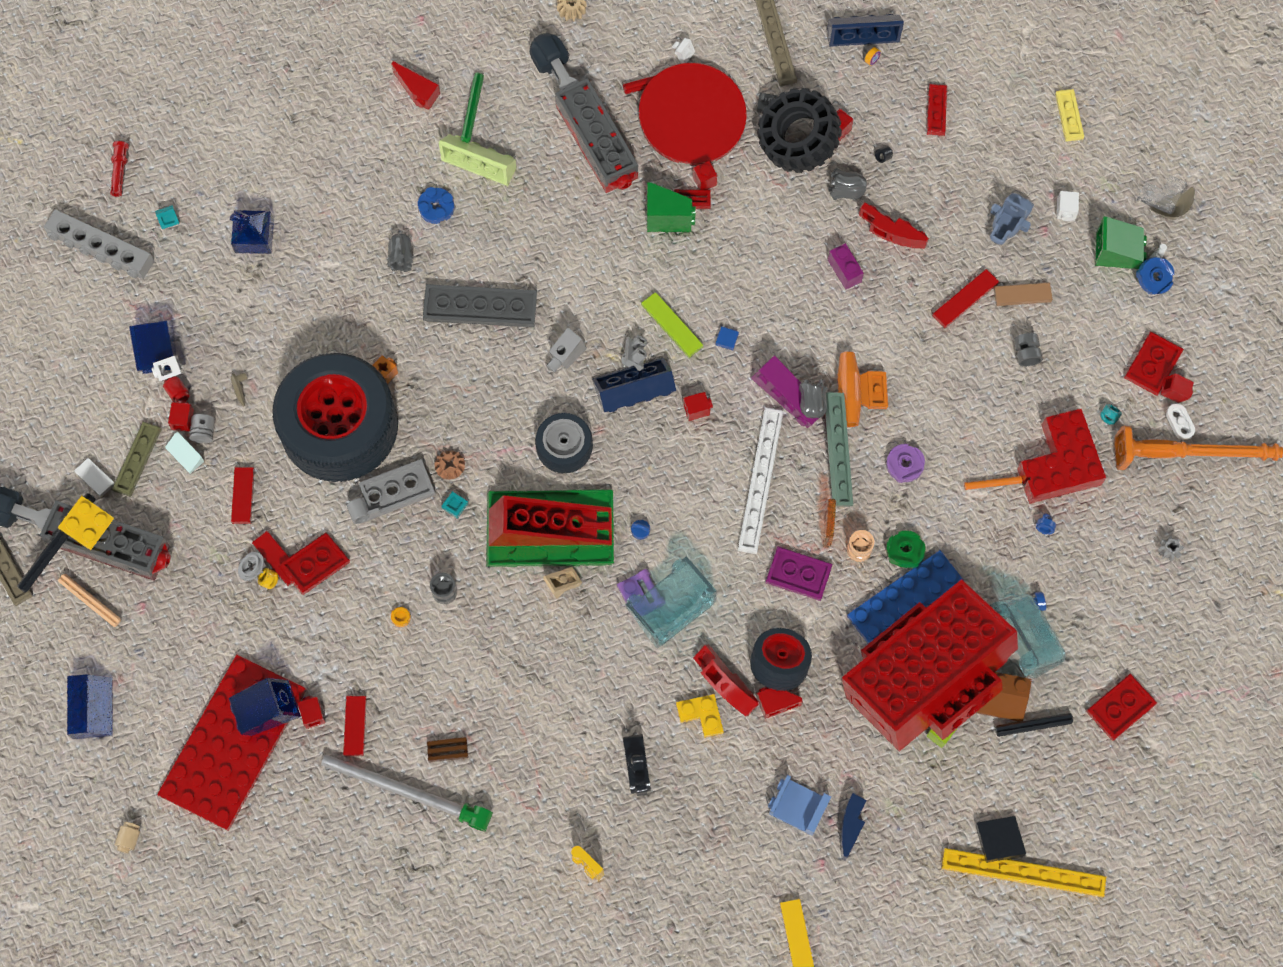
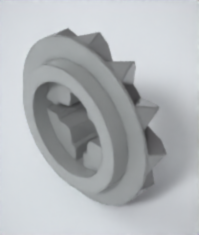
M251 552L241 560L238 567V574L241 579L252 582L254 579L259 578V574L263 573L262 568L266 566L264 563L265 558L262 554Z

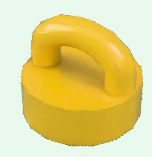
M264 568L262 570L263 573L259 574L258 585L267 589H273L278 582V574L269 568Z

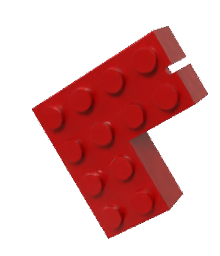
M1082 408L1045 417L1041 426L1051 454L1021 461L1017 468L1019 476L1022 477V485L1026 484L1024 491L1029 504L1101 486L1106 479V475Z

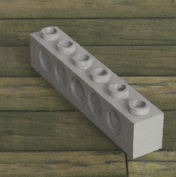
M56 209L44 225V229L50 239L54 241L60 240L69 248L75 247L86 256L90 254L101 263L107 262L118 271L122 269L133 278L139 277L144 279L154 263L150 253Z

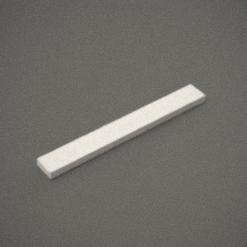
M767 407L764 410L738 547L740 552L757 555L783 410Z

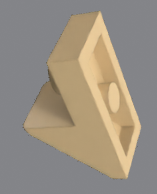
M573 567L543 577L556 599L565 591L579 587L582 583Z

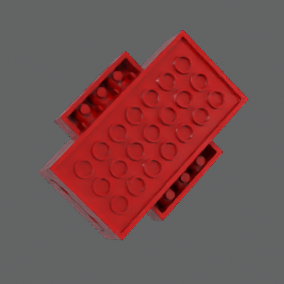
M961 579L927 608L919 602L861 649L862 661L842 677L846 699L899 752L928 727L944 740L1003 691L1002 679L994 672L1002 667L1008 658L1018 650L1017 630Z

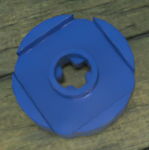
M427 188L418 199V210L421 217L431 224H439L440 221L444 220L447 221L455 210L453 196L442 188ZM439 203L441 207H436V209H433L432 204Z
M1149 258L1141 264L1136 272L1141 288L1150 295L1163 294L1173 285L1174 269L1171 263L1164 258ZM1157 272L1159 273L1157 276L1158 281L1153 277V274Z

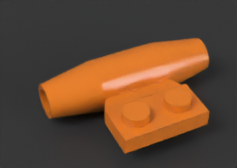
M842 352L839 358L837 374L838 393H844L847 427H856L860 421L861 405L868 409L888 408L886 372L867 371L860 375L855 353Z

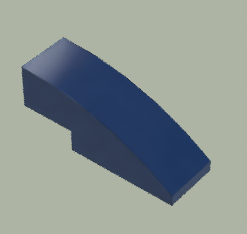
M852 793L846 806L841 826L840 848L842 860L844 861L847 860L865 824L858 817L867 800Z

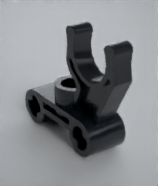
M643 734L623 737L631 794L637 793V796L647 795V792L651 791Z

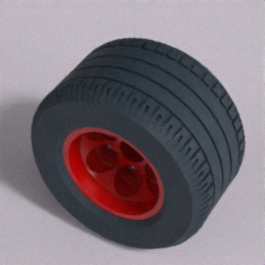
M326 353L308 358L306 361L304 360L290 370L281 381L273 401L274 427L289 459L304 473L324 481L346 482L347 480L361 478V476L372 472L381 465V462L391 452L398 432L397 411L386 380L367 361L344 353ZM328 400H334L330 405L325 404ZM347 402L353 403L350 407L344 406ZM316 414H322L318 419L313 418ZM353 419H359L357 423H351ZM324 430L328 431L326 435L320 434Z

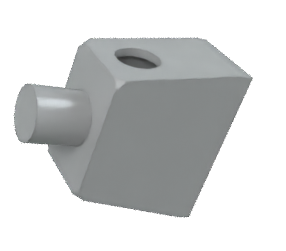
M567 328L550 349L549 353L552 359L546 366L554 373L561 365L568 369L587 349L583 340L571 329Z

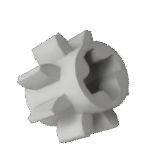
M1169 536L1167 541L1162 539L1160 542L1162 546L1158 549L1163 555L1162 559L1169 558L1170 562H1172L1174 556L1180 558L1182 554L1179 551H1182L1184 546H1180V539H1172V536Z

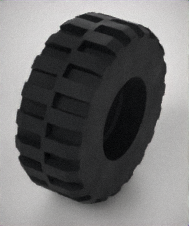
M797 88L790 89L789 92L785 93L784 91L777 98H773L769 102L768 107L763 109L762 118L758 120L760 129L757 130V137L760 139L759 144L764 153L778 168L782 167L787 172L792 170L795 173H802L803 170L809 172L814 170V167L825 164L824 161L828 158L830 159L834 154V149L838 148L840 143L838 138L842 135L840 128L841 120L833 105L820 92L816 90L811 92L809 88H801V90ZM802 118L814 120L813 130L806 139L796 143L785 141L786 131L793 122Z

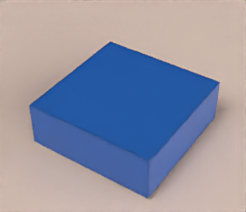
M721 327L715 345L733 351L739 332Z

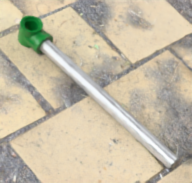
M327 754L323 757L321 766L459 817V822H467L468 826L479 831L486 832L493 815L492 811L476 805L471 807L469 803H465L462 806Z

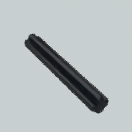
M1071 713L997 725L995 732L1000 737L1069 725L1073 723V716Z

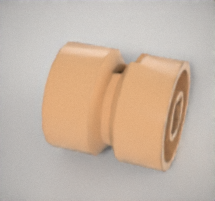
M858 530L851 535L847 545V553L852 560L862 562L870 557L875 542L870 532Z

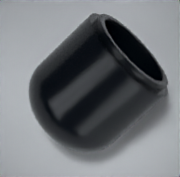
M883 146L875 151V158L879 163H884L893 156V150L889 146ZM881 153H883L884 159L880 158Z

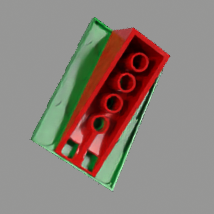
M613 490L489 491L487 493L486 567L605 566L614 564Z

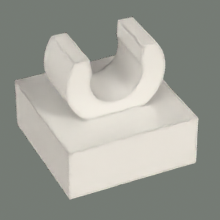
M684 38L681 43L676 41L672 46L673 49H676L675 54L678 56L680 63H687L695 52L691 40Z

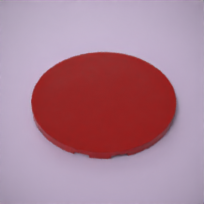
M700 63L673 65L655 75L642 93L638 111L641 129L651 147L660 155L673 162L690 165L717 161L730 153L743 135L747 118L743 95L734 81L722 71Z

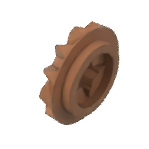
M453 450L443 451L434 462L436 473L441 478L447 480L459 477L465 469L464 458L459 452ZM451 460H454L453 465L455 466V468L451 466L446 468V463L444 461L450 462Z

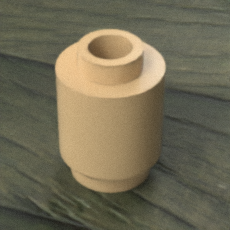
M124 822L123 826H120L114 844L118 847V851L128 854L129 851H134L140 834V826L129 822Z

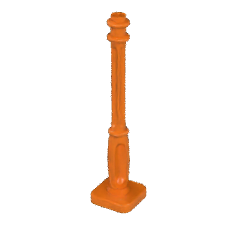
M1122 426L1114 439L1117 470H1125L1132 463L1135 456L1145 458H1185L1186 456L1260 458L1262 461H1265L1267 458L1277 461L1283 457V447H1279L1277 443L1273 444V446H1267L1266 443H1262L1261 446L1186 444L1184 441L1177 442L1159 439L1135 441L1130 426Z

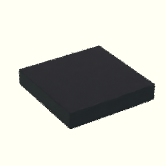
M1016 816L976 822L975 826L986 863L1026 855Z

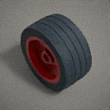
M786 628L769 629L763 632L756 640L750 658V667L753 675L762 685L773 690H790L798 687L806 678L811 665L812 651L807 640L799 633Z

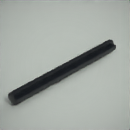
M89 493L84 495L90 502H95L96 499L93 495ZM60 529L19 582L17 585L18 589L25 593L28 592L69 537Z

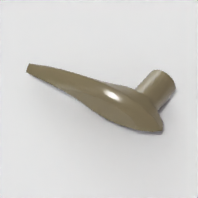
M245 373L237 376L231 374V383L235 395L244 407L245 400L240 382L247 380V375Z

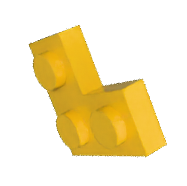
M715 694L676 702L680 723L700 719L704 738L724 733Z

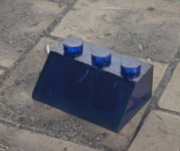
M90 674L67 676V735L72 739L113 736L112 677Z

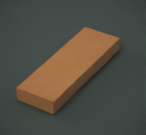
M1050 283L994 287L996 306L1047 303L1053 300Z

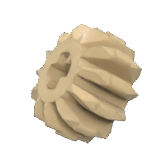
M557 0V11L561 18L565 17L566 21L572 19L574 22L575 18L581 20L582 15L586 13L587 3L585 0Z

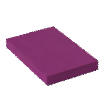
M777 546L765 583L821 601L833 564Z

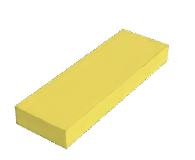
M1074 89L1056 91L1055 96L1065 142L1083 140L1084 133Z

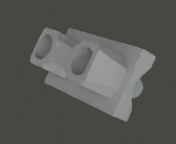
M637 335L634 339L628 337L625 340V353L621 357L622 363L627 367L635 366L637 370L641 371L644 366V359L647 357V352L644 350L647 340L640 335Z

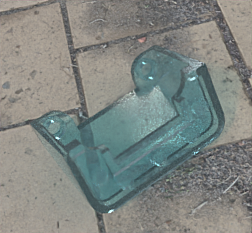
M687 556L676 560L672 564L671 574L643 596L641 594L637 596L633 594L626 601V608L656 648L664 645L716 602L717 590Z
M1022 594L994 602L990 605L1005 620L1011 619L1029 650L1019 660L1020 669L1025 677L1037 678L1064 662L1066 657L1065 651L1032 596Z

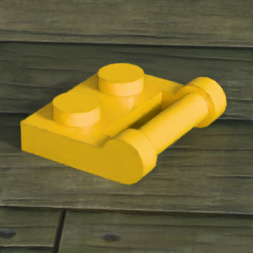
M574 846L572 848L573 862L578 865L582 864L586 875L592 880L596 878L599 881L604 876V869L582 847Z

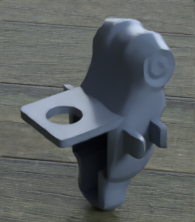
M1011 193L1005 199L1002 207L994 204L990 211L995 216L992 224L993 231L990 234L991 241L998 245H1003L1008 238L1015 236L1019 230L1028 232L1031 223L1027 221V217L1031 213L1034 204L1029 199L1016 193Z

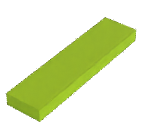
M656 292L641 303V306L688 358L703 348V344Z

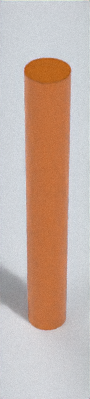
M1016 476L965 482L964 489L971 490L1022 484V477Z

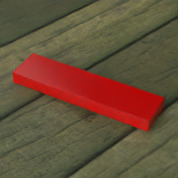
M985 269L936 310L932 317L944 329L947 328L997 286L999 281Z

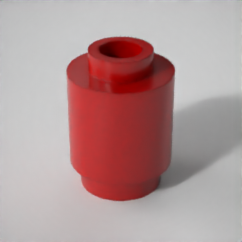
M178 376L165 379L163 388L173 402L178 403V401H187L189 399V391Z

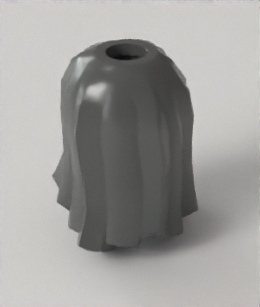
M837 167L831 173V177L835 178L831 181V185L834 187H829L833 200L840 198L859 199L865 194L867 181L861 174L841 171Z
M394 234L388 242L387 265L392 271H411L413 263L411 240L405 234Z
M805 380L799 385L801 391V412L807 418H820L827 411L826 392L828 388L825 386L824 380H819L817 384H811L810 380Z

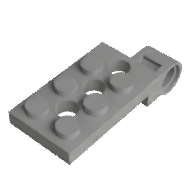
M420 459L360 482L359 486L364 498L354 499L346 506L353 524H360L434 496L435 492L423 461ZM408 480L416 482L412 488L406 487L405 484ZM392 486L398 488L397 493L394 495L387 493V490ZM372 494H379L380 497L377 501L372 502L369 500Z

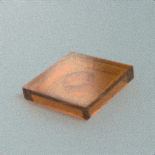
M828 499L825 510L823 547L826 548L831 547L834 537L835 499Z

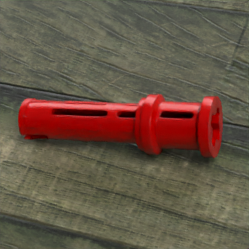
M115 141L112 144L114 152L111 157L113 171L110 195L120 197L122 196L124 167L128 162L126 154L129 144L123 141Z

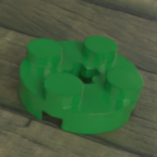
M906 530L898 532L895 536L892 535L886 547L889 562L902 568H916L924 559L926 550L925 543L920 539V536L915 532ZM905 546H908L911 551L903 552L901 548L904 549Z

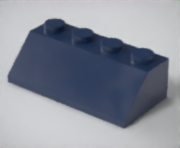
M893 14L882 16L869 15L866 17L852 16L849 18L834 17L828 19L829 47L899 43L904 21L900 15Z
M663 357L644 363L641 371L632 366L592 378L604 413L614 412L618 408L625 406L631 407L641 401H651L658 396H668L676 391L672 370Z

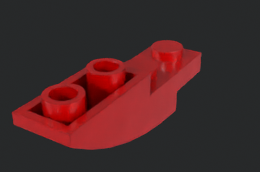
M865 202L861 206L859 216L871 224L869 231L897 245L910 248H926L929 238L923 231H918L912 227L908 221L898 218L894 223L889 216L881 214L873 205H868Z
M709 644L704 645L693 657L702 669L701 674L707 682L744 716H749L760 704L737 673L732 674Z

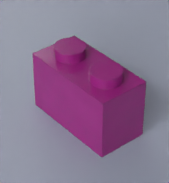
M845 243L830 250L828 262L845 290L862 283L864 272L847 244Z

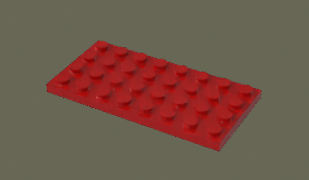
M236 654L157 795L229 831L298 707V702L301 701L307 689Z

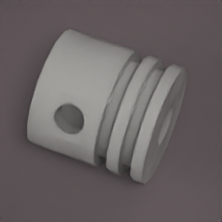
M205 414L193 415L189 439L196 443L212 442L214 417Z

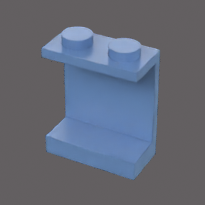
M787 775L786 779H781L778 784L777 790H779L777 797L773 796L768 805V808L771 809L769 815L813 836L831 796L825 793L822 796L790 780L791 776Z

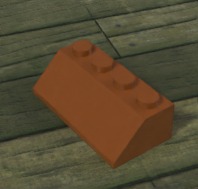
M994 672L1002 679L1003 691L976 713L1017 722L1023 721L1032 679Z

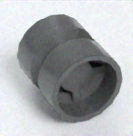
M1025 333L1014 338L1016 351H1019L1017 359L1020 366H1033L1043 361L1041 349L1038 348L1040 346L1038 334Z
M438 573L432 577L430 590L434 600L440 604L453 602L457 596V588L453 577L447 573Z

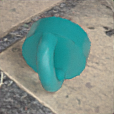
M1106 404L1100 416L1105 423L1113 425L1122 416V412L1114 405Z

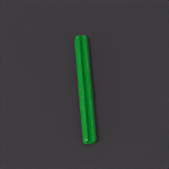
M476 72L473 78L461 135L462 142L469 143L472 137L484 79L482 73Z

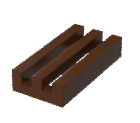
M467 738L427 741L428 762L469 758ZM463 743V745L432 749L433 746ZM464 750V753L432 757L433 753Z

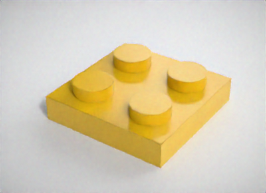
M81 495L58 526V529L91 551L114 520V517Z

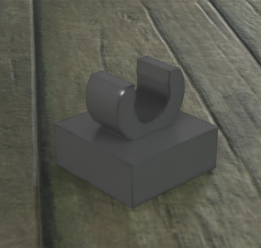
M760 93L757 112H762L765 107L767 108L770 104L769 102L773 98H777L778 95Z

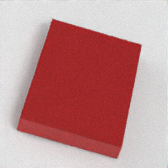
M1150 331L1124 379L1158 396L1162 389L1164 378L1170 375L1184 349Z
M325 532L280 563L279 567L299 592L304 595L349 564L350 560Z
M1130 673L1088 708L1086 712L1105 734L1114 741L1152 709L1157 702Z

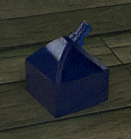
M234 210V214L232 213L230 216V220L233 221L231 245L234 252L272 254L274 218L271 211Z

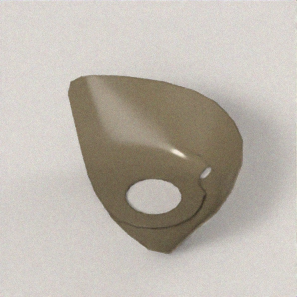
M1191 187L1183 194L1162 200L1149 209L1165 219L1176 220L1190 210L1194 201L1195 190ZM1167 203L1173 204L1175 211L1167 213L1164 210V205Z

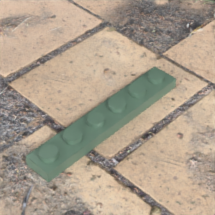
M827 392L826 426L833 507L853 506L845 396L844 393Z

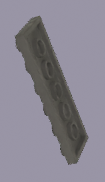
M426 284L423 321L535 327L537 290Z

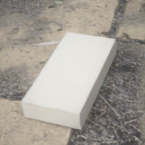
M89 458L74 470L101 498L114 486V482Z

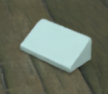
M179 432L175 433L165 446L168 452L189 474L205 462L201 455Z

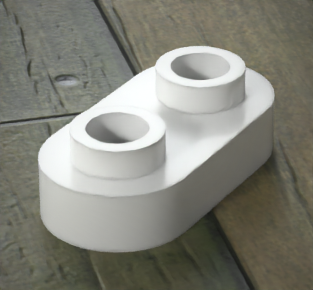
M1172 404L1166 412L1167 420L1178 439L1183 441L1189 440L1195 433V427L1185 407L1181 404ZM1181 430H1185L1187 434H1183Z

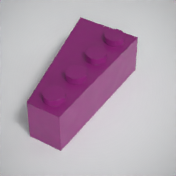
M775 355L751 377L757 385L793 415L801 426L809 428L819 419L807 418L801 412V391L799 389L801 382Z

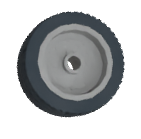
M570 413L551 415L540 424L535 437L536 452L543 465L551 471L562 474L577 471L588 462L593 449L591 431L587 423L577 415Z

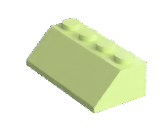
M448 134L439 141L442 161L508 186L517 168L516 159L512 156L500 154L492 148H484L476 142H462L461 136Z

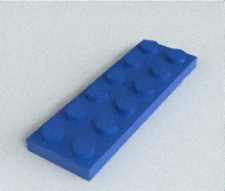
M939 550L916 568H913L847 614V618L867 644H869L919 602L927 608L961 579L963 581L964 579L942 551Z

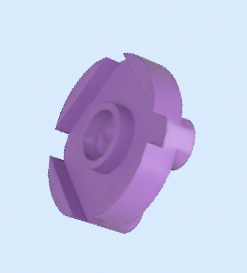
M909 444L895 446L890 451L886 460L888 473L899 483L912 482L918 479L924 470L925 458L923 453L916 447L908 446ZM903 459L910 461L908 467L901 465Z

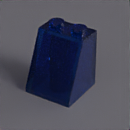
M173 320L129 326L137 371H142L143 374L153 373V363L176 355ZM166 365L164 370H171L169 365Z
M266 678L229 698L230 708L235 716L236 726L241 735L253 736L301 717L288 680Z

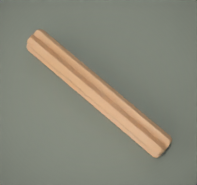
M63 574L58 579L60 584L113 627H116L121 622L120 617L67 574Z

